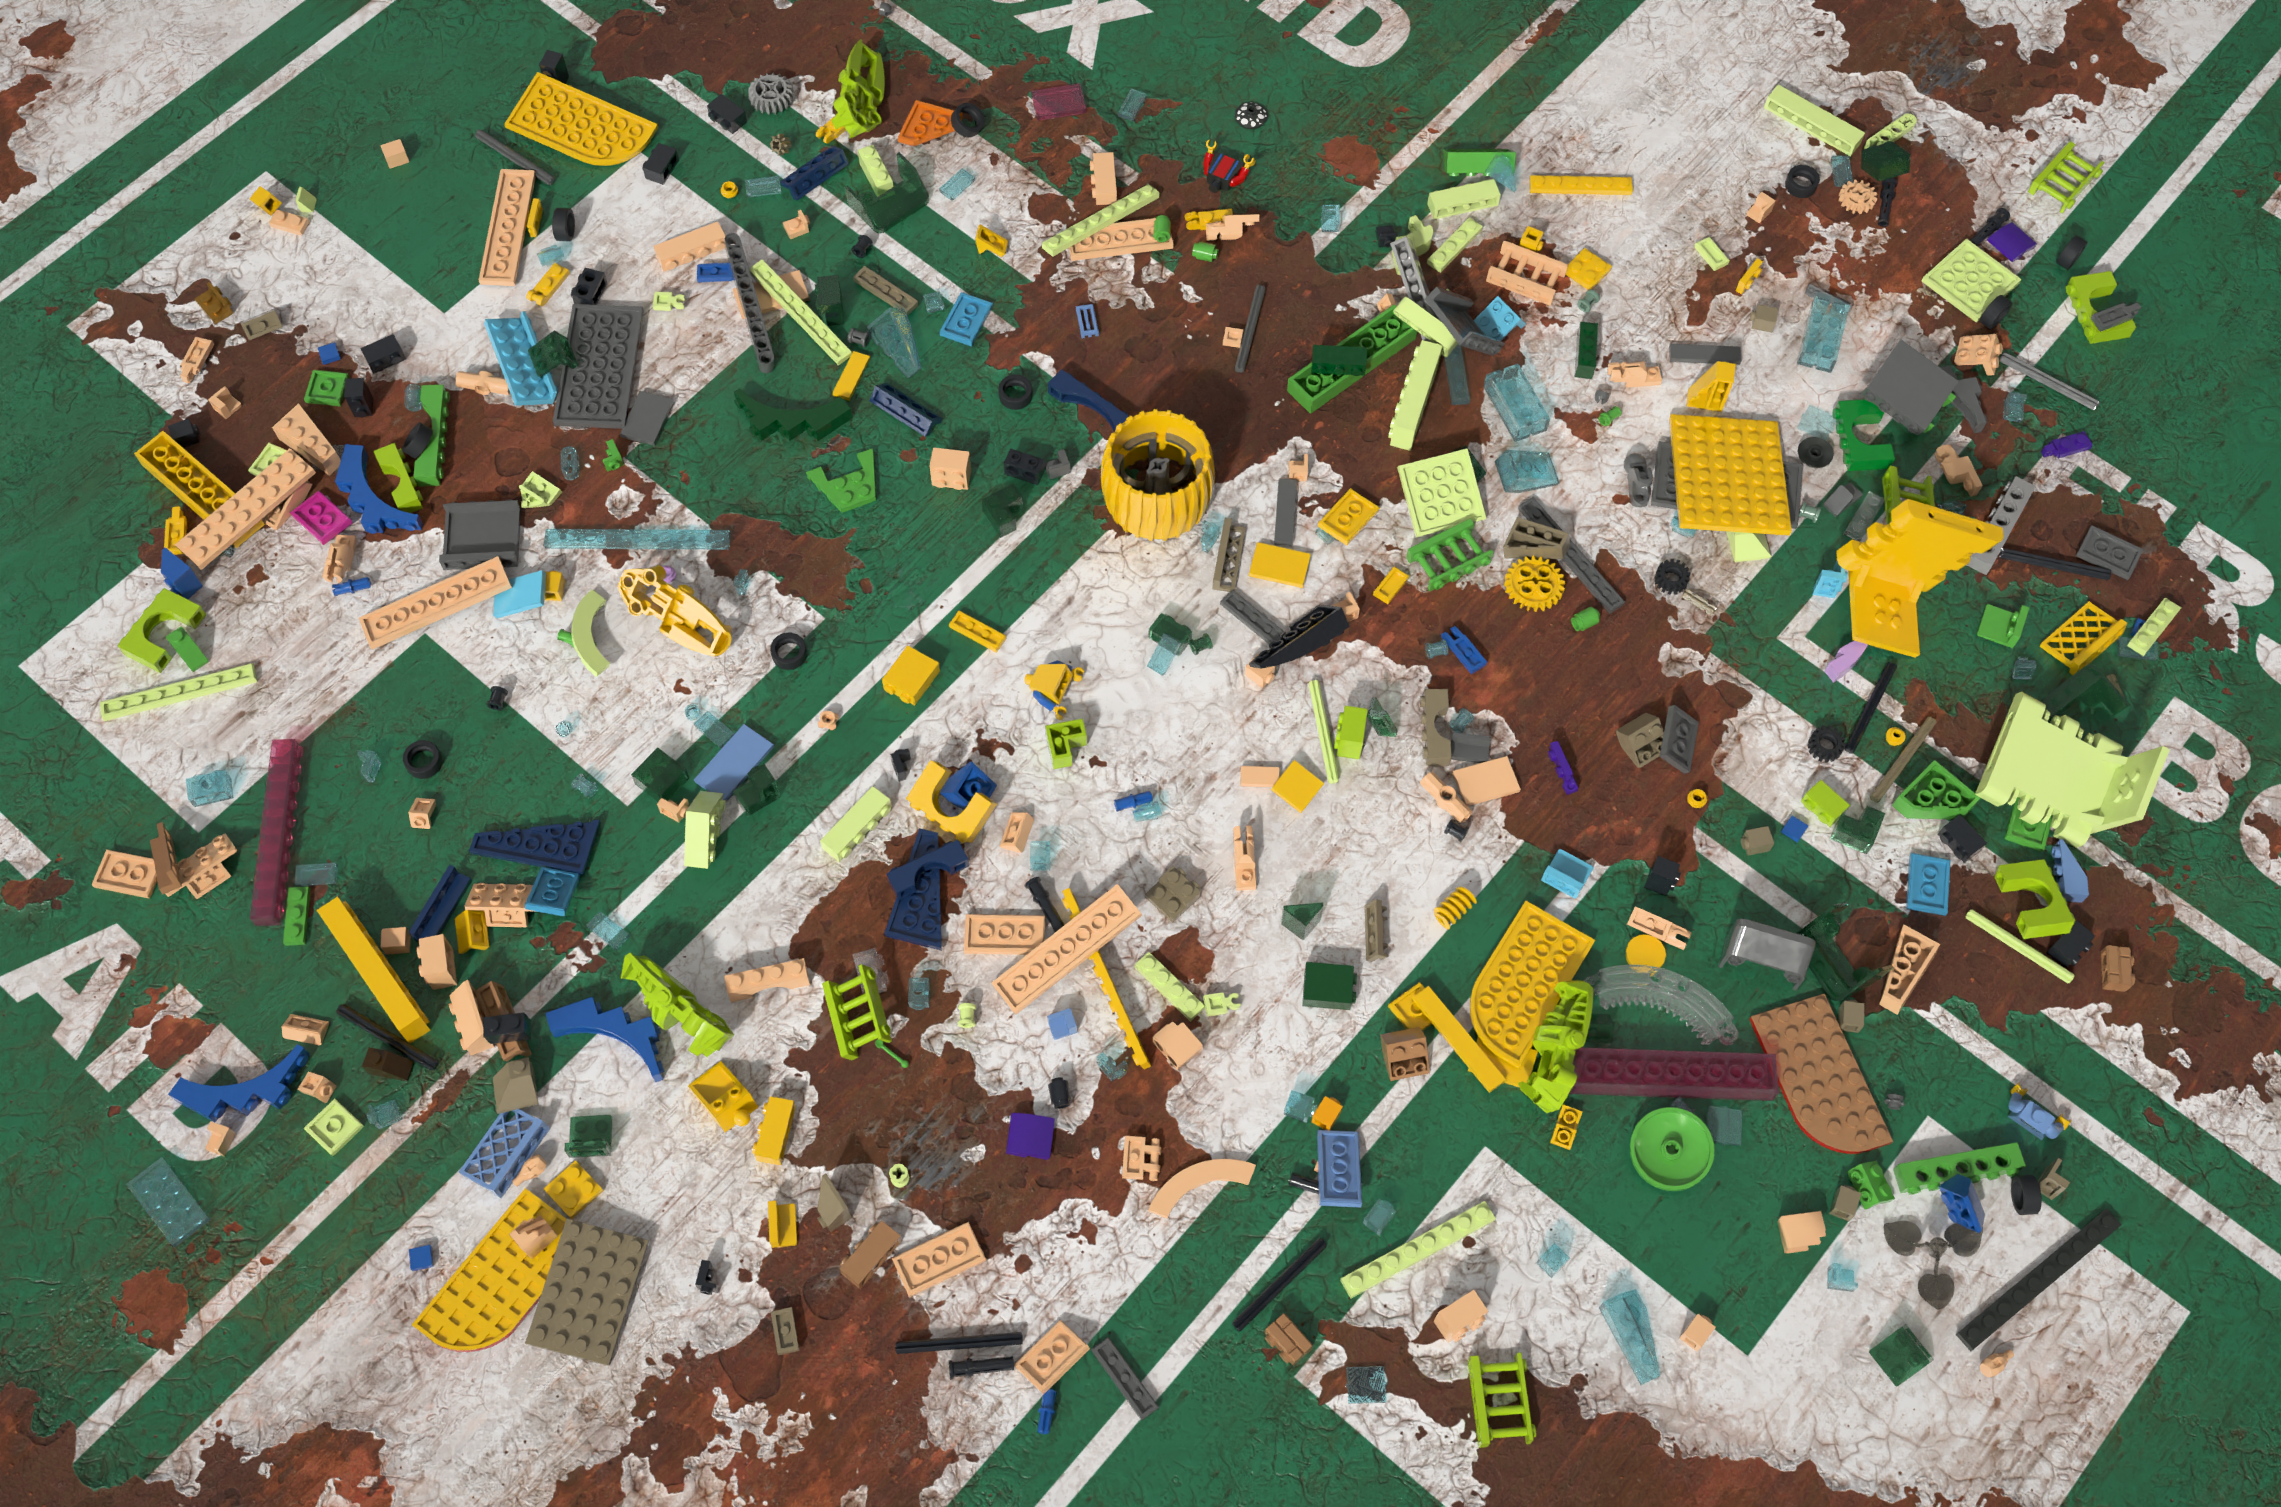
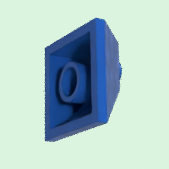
M969 762L949 777L940 794L951 804L965 810L976 792L983 793L990 798L997 784L973 762Z

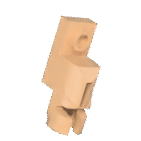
M1259 214L1223 215V223L1217 221L1206 224V239L1216 240L1219 234L1221 240H1236L1242 237V222H1244V225H1255V222H1259Z
M1645 361L1622 362L1621 364L1613 362L1608 364L1607 373L1611 375L1609 381L1625 382L1626 388L1661 385L1662 383L1659 366L1646 367Z
M1950 444L1938 447L1934 455L1937 462L1942 463L1940 468L1943 470L1950 484L1963 482L1964 488L1968 491L1970 497L1976 496L1983 485L1969 457L1959 458Z
M337 535L335 543L330 544L323 571V578L326 581L332 583L335 576L337 577V582L340 583L345 576V572L351 570L357 543L356 536Z
M1246 825V842L1243 844L1242 840H1240V826H1236L1233 828L1236 891L1256 890L1253 828Z
M1636 906L1627 925L1682 950L1686 948L1687 944L1676 939V934L1689 939L1692 932Z

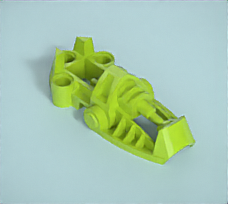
M861 39L852 48L846 68L839 74L838 81L842 83L840 97L833 102V106L838 113L832 119V123L835 129L844 126L849 133V139L864 132H870L882 122L880 115L877 113V106L882 103L885 87L882 57L879 52H874L863 44ZM870 66L867 79H864L861 76V67L866 68Z
M632 953L625 955L621 979L637 981L642 988L641 992L645 996L644 1004L648 1005V1009L652 1011V1020L663 1030L670 1029L679 1021L682 1023L681 1028L689 1035L695 1037L688 1051L696 1056L702 1053L708 1057L716 1050L720 1051L723 1045L734 1036L733 1031L723 1018L712 1013L708 1008H704L697 1002L696 996L647 956H636Z
M1585 981L1559 982L1555 986L1554 991L1560 995L1561 1001L1559 1005L1555 1006L1553 1012L1546 1013V1019L1543 1020V1025L1536 1027L1532 1041L1535 1049L1541 1054L1538 1071L1533 1072L1529 1076L1527 1083L1523 1081L1518 1083L1520 1090L1546 1113L1560 1109L1577 1080V1074L1574 1072L1575 1066L1572 1064L1576 1052L1574 1050L1582 1048L1585 1044L1593 1006V987Z

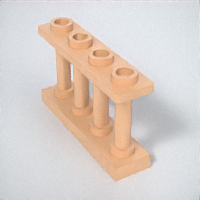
M1503 241L1500 251L1503 257L1497 268L1490 267L1486 282L1551 306L1556 292L1552 288L1558 276L1565 277L1568 264L1520 247L1514 243ZM1510 257L1519 260L1513 274L1504 271ZM1526 264L1536 267L1530 280L1520 277ZM1542 270L1552 273L1546 286L1536 283Z

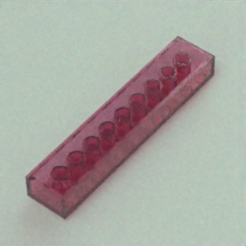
M1579 1048L1574 1050L1576 1052L1572 1063L1575 1066L1574 1072L1577 1074V1080L1569 1094L1773 1101L1779 1094L1776 1054Z

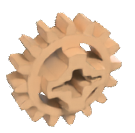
M1854 180L1853 183L1848 181L1847 185L1844 184L1839 192V201L1842 202L1841 206H1846V211L1851 209L1853 214L1856 211L1862 214L1863 210L1868 213L1869 209L1872 210L1877 201V193L1873 192L1875 188H1869L1870 183L1865 185L1863 180L1860 183L1857 180Z

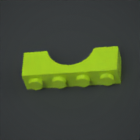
M395 443L375 450L374 453L384 475L391 474L400 477L398 487L392 492L398 509L407 513L423 509L420 502L423 501L419 490L415 491L414 487H417L413 476L409 477L408 474L411 473L407 462L403 463L405 456L402 449H397Z

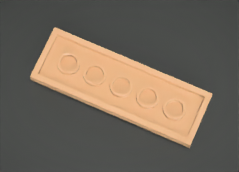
M1156 218L1113 223L1069 247L1070 259L1075 261L1173 249L1172 235L1165 242H1158L1153 238L1154 221Z

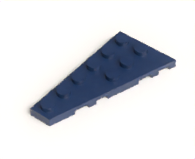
M592 820L593 822L582 823L581 821L569 825L554 824L530 827V829L523 830L517 828L505 832L475 833L469 852L474 855L584 875L601 822L600 820Z
M919 828L909 860L913 858L918 859L930 850L939 849L938 833ZM930 869L921 874L916 883L915 893L900 900L896 897L884 933L885 937L942 951L940 869Z

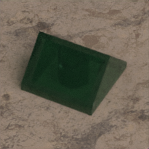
M1323 902L1283 906L1281 924L1304 941L1321 920Z

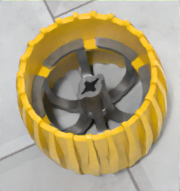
M1153 409V411L1145 413L1141 411L1138 415L1127 417L1126 421L1122 424L1119 423L1115 432L1111 433L1101 464L1102 492L1107 509L1112 514L1115 523L1120 524L1125 532L1134 534L1136 538L1143 537L1149 541H1153V539L1167 541L1168 538H1178L1186 531L1190 532L1193 526L1200 522L1211 501L1215 481L1213 454L1204 431L1199 429L1193 420L1186 419L1183 414H1174L1171 410L1165 412ZM1146 458H1149V467L1145 481L1134 480L1125 473L1124 470L1127 466L1135 464L1138 460L1142 459L1144 461ZM1171 459L1178 461L1180 465H1185L1176 476L1169 478V461ZM1192 472L1196 475L1195 481L1191 482L1188 487L1178 489V492L1175 493L1171 489L1184 482Z

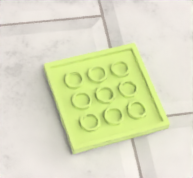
M1967 238L1922 279L1923 283L1976 323L1997 296L2003 295L2005 297L2021 281L2018 276Z
M1468 448L1397 467L1416 538L1448 530L1468 519H1471L1473 523L1486 519Z

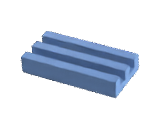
M1093 304L1076 306L1081 338H1085L1087 335L1092 337L1094 334L1099 336ZM1087 309H1090L1094 330L1090 328ZM1080 310H1083L1087 331H1084Z

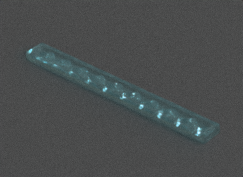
M546 529L544 538L545 549L729 550L730 530Z

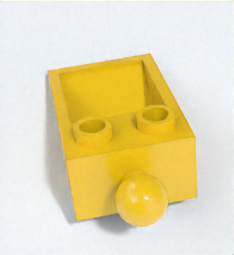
M722 1061L688 1085L689 1089L725 1133L735 1125L746 1126L750 1122V1114L759 1108L751 1094Z

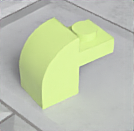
M1414 215L1409 219L1408 229L1411 233L1408 235L1414 236L1418 257L1429 250L1433 228L1431 225L1425 227L1424 223Z

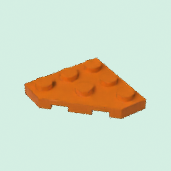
M916 100L901 129L898 142L916 146L954 132L955 130L951 124V115L954 111ZM960 113L959 115H960V119H961V121H962V119H963V113Z

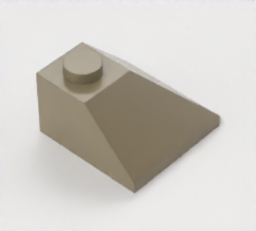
M529 1057L508 1062L493 1077L497 1114L539 1104L535 1070Z
M825 1173L822 1175L817 1208L820 1216L817 1219L823 1229L827 1227L831 1232L852 1218L848 1207Z

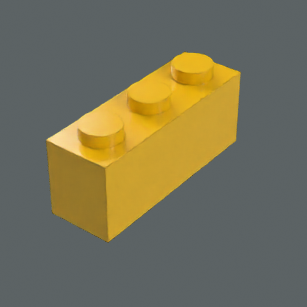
M770 1096L768 1103L765 1102L763 1107L764 1120L758 1126L759 1139L758 1142L755 1141L753 1146V1154H755L754 1156L757 1161L775 1165L782 1164L796 1109L793 1100Z

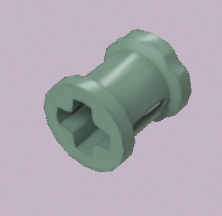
M1589 289L1584 298L1578 300L1577 306L1583 312L1588 313L1594 303L1599 302L1600 296L1596 291Z
M1803 502L1799 511V518L1805 517L1816 523L1821 507L1816 508Z

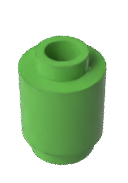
M1160 215L1154 221L1153 238L1158 242L1168 241L1171 236V222L1167 216Z
M1195 243L1192 256L1199 260L1213 262L1218 257L1219 249H1216L1214 244Z
M1588 607L1574 614V617L1571 618L1572 626L1576 631H1584L1599 623L1600 614L1597 609Z

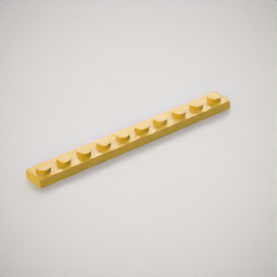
M1070 888L1062 891L1065 896L1062 898L1066 909L1070 908L1072 912L1070 919L1072 920L1082 911L1074 893ZM1098 950L1089 957V960L1093 959L1095 963L1093 970L1097 978L1101 977L1103 981L1100 984L1104 994H1108L1111 999L1108 1003L1112 1012H1117L1119 1018L1116 1021L1121 1030L1124 1029L1126 1032L1125 1042L1129 1048L1132 1047L1134 1050V1054H1132L1134 1062L1145 1070L1151 1067V1064Z

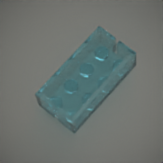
M1815 297L1809 309L1797 364L1809 368L1816 366L1817 370L1831 373L1837 362L1850 305L1834 301L1829 314H1825L1831 300Z
M1519 364L1504 368L1503 374L1501 370L1486 374L1483 387L1514 442L1528 438L1530 433L1534 436L1547 431L1550 418Z

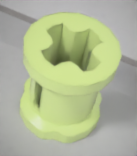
M972 1003L959 1004L960 1020L957 1025L962 1028L975 1027L974 1011L976 1010V1005Z
M895 1164L890 1169L889 1175L894 1186L901 1188L908 1184L909 1174L903 1164ZM901 1172V1178L897 1179L896 1176H898V1173Z

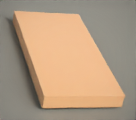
M800 270L779 275L803 302L810 301ZM759 282L753 283L762 314L783 308ZM733 288V294L741 317L745 319L737 289Z
M966 914L964 954L1027 955L1044 942L1045 916Z
M969 1222L893 1257L892 1260L910 1298L985 1262L986 1258Z

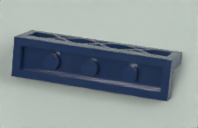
M831 145L781 180L780 184L789 189L793 199L797 201L846 167L849 162L843 149Z
M888 383L876 385L869 400L925 437L929 436L933 425L941 423L943 419Z
M450 864L409 931L416 942H419L421 938L442 933L472 882L470 877L458 873L456 868Z

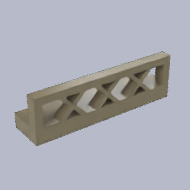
M1225 517L1213 578V590L1235 591L1246 527L1231 525L1232 518ZM1230 532H1240L1241 536L1234 540L1230 536ZM1234 545L1238 552L1231 556L1227 549ZM1231 561L1235 568L1228 572L1224 565ZM1228 577L1232 581V586L1221 585V581Z

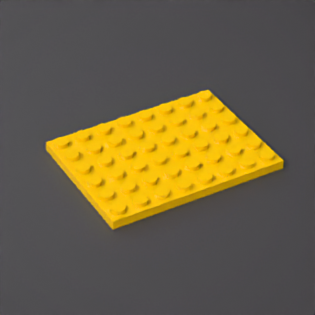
M1670 414L1669 425L1679 528L1790 536L1792 529L1778 421Z

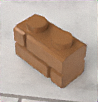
M2108 945L2101 951L2102 989L2125 992L2134 985L2135 974H2132L2131 968L2134 965V956L2131 955L2130 948Z
M1285 1313L1265 1330V1340L1271 1347L1276 1346L1281 1353L1279 1355L1287 1364L1290 1362L1294 1366L1313 1348V1344Z

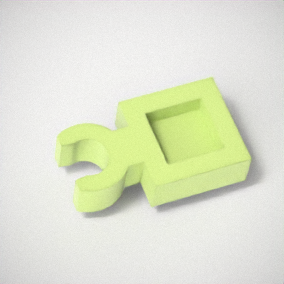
M655 292L653 309L661 311H671L672 307L684 309L683 303L678 302L685 301V297L682 294L673 297L672 292Z
M1224 992L1204 995L1203 1000L1207 1017L1227 1014V1008L1238 1010L1241 1005L1233 1004L1231 1001L1232 999H1237L1238 994L1232 993L1227 998H1225Z

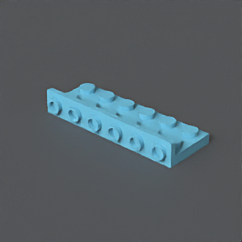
M526 311L521 312L520 318L485 319V328L515 406L553 404L558 394V389L553 383L552 373L548 370L547 360L542 355L541 345L537 342L536 332L532 329L531 320L528 318Z

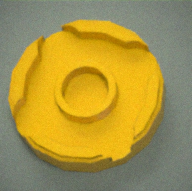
M1639 935L1628 943L1625 956L1629 966L1636 972L1651 974L1662 967L1666 958V952L1663 944L1657 938L1650 935Z

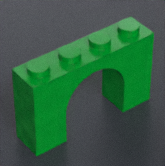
M1866 399L1838 401L1832 415L1833 419H1836V433L1840 437L1839 446L1843 450V463L1846 464L1847 471L1888 469L1892 466L1895 460L1892 444L1868 445L1859 441L1852 431V428L1857 425L1879 424L1884 412Z

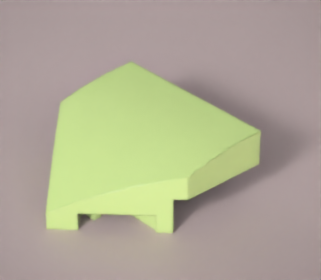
M533 471L525 482L519 485L522 495V508L550 506L562 493L559 488Z

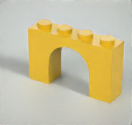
M930 760L906 799L911 802L910 806L917 811L921 809L925 812L924 816L933 822L935 820L941 824L940 828L948 833L950 831L953 832L958 841L973 843L997 806V803L983 793L976 792L961 814L955 817L946 815L939 805V793L952 771L938 761Z

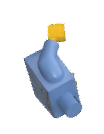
M2018 1082L2010 1090L2012 1095L2008 1106L2012 1112L2008 1117L2041 1141L2045 1136L2054 1139L2063 1130H2066L2072 1120H2067L2063 1117V1114H2060L2055 1121L2056 1118L2033 1101L2022 1100V1096L2028 1090L2027 1088L2023 1089Z

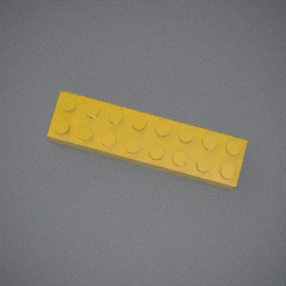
M164 431L160 432L134 453L145 469L203 520L235 495L230 488ZM262 519L232 545L235 548L239 547L265 524Z
M336 897L317 909L321 918L406 1041L411 1044L429 1032L430 1029L427 1023L430 1021L419 1008L417 1002L346 900L341 902Z

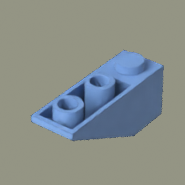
M2060 839L2052 847L2051 854L2055 860L2053 874L2056 876V882L2059 884L2060 892L2066 901L2083 902L2089 896L2087 876L2064 840Z

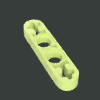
M1904 114L1870 137L1864 146L1865 152L1875 155L1914 128L1917 122L1916 117L1913 114ZM1892 128H1898L1900 132H1895ZM1881 136H1886L1889 140L1885 141L1881 139Z

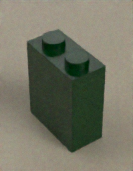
M1306 962L1302 1006L1350 1010L1351 1005L1356 1003V992H1353V985L1357 984V973H1354V966Z

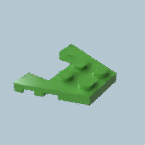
M873 449L857 454V458L862 466L861 470L827 481L822 467L807 471V478L810 481L812 480L816 487L842 513L876 501Z

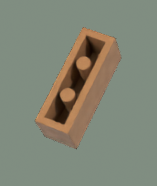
M882 1220L879 1224L875 1223L870 1228L867 1238L860 1240L854 1248V1253L851 1256H846L840 1264L841 1274L860 1290L902 1242L901 1236Z

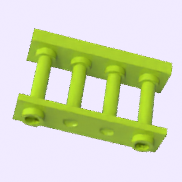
M2071 141L2036 177L2028 190L2032 195L2038 190H2043L2062 202L2063 206L2060 213H2063L2067 208H2072L2076 202L2075 199L2094 178L2098 179L2102 174L2103 170L2101 168L2105 163L2101 161L2095 168L2079 158L2073 152L2076 144ZM2070 160L2090 172V174L2086 178L2065 165L2064 161ZM2061 170L2081 184L2077 188L2056 175L2055 171ZM2052 180L2072 194L2068 198L2047 185L2046 181Z
M1890 466L1882 478L1887 524L1890 525L1892 521L1891 510L1902 503L1900 498L1914 500L1935 507L1934 485L1932 484L1931 476L1928 475L1923 483L1900 478L1897 467ZM1899 485L1920 490V495L1903 491L1899 488Z
M863 964L858 966L861 975L841 985L829 980L822 983L840 1055L842 1058L849 1060L858 1058V1047L878 1038V1040L887 1043L892 1042L891 1029L886 1021L875 980V971ZM863 983L865 994L844 1003L843 992ZM868 1001L870 1012L849 1022L848 1010ZM873 1020L875 1030L854 1040L853 1029Z
M1517 1353L1514 1356V1362L1487 1364L1479 1361V1355L1470 1356L1467 1362L1479 1448L1488 1447L1493 1438L1525 1436L1526 1444H1531L1533 1438L1536 1437V1428L1534 1424H1531L1524 1372L1527 1371L1526 1359H1522V1353ZM1516 1370L1517 1383L1486 1385L1482 1383L1481 1375H1484L1485 1372ZM1519 1392L1520 1405L1500 1407L1485 1405L1484 1397H1487V1394ZM1522 1414L1523 1427L1503 1429L1488 1427L1487 1419L1490 1416Z

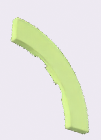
M591 590L582 598L575 610L571 635L575 651L578 652L582 663L597 677L610 666V662L597 649L592 638L591 624L596 613L605 605L606 600L594 590Z

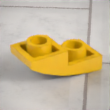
M1562 1105L1550 1143L1570 1150L1582 1111Z

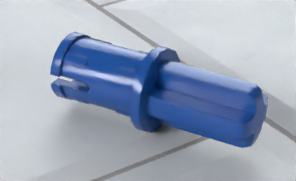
M368 577L357 580L349 579L348 582L332 584V588H335L332 591L335 596L350 592L354 594L355 591L370 588L371 581Z
M1150 791L1136 795L1130 794V796L1115 799V809L1118 812L1127 808H1136L1138 805L1152 802L1153 797Z
M1049 1389L1042 1396L1041 1408L1038 1409L1040 1413L1038 1433L1048 1434L1050 1432L1052 1415L1055 1414L1054 1404L1057 1391Z

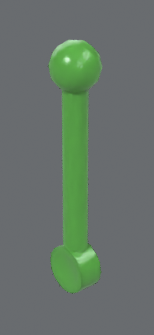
M876 1040L875 1045L877 1048H882L901 1063L903 1068L909 1066L907 1060L901 1059L884 1045L883 1041Z

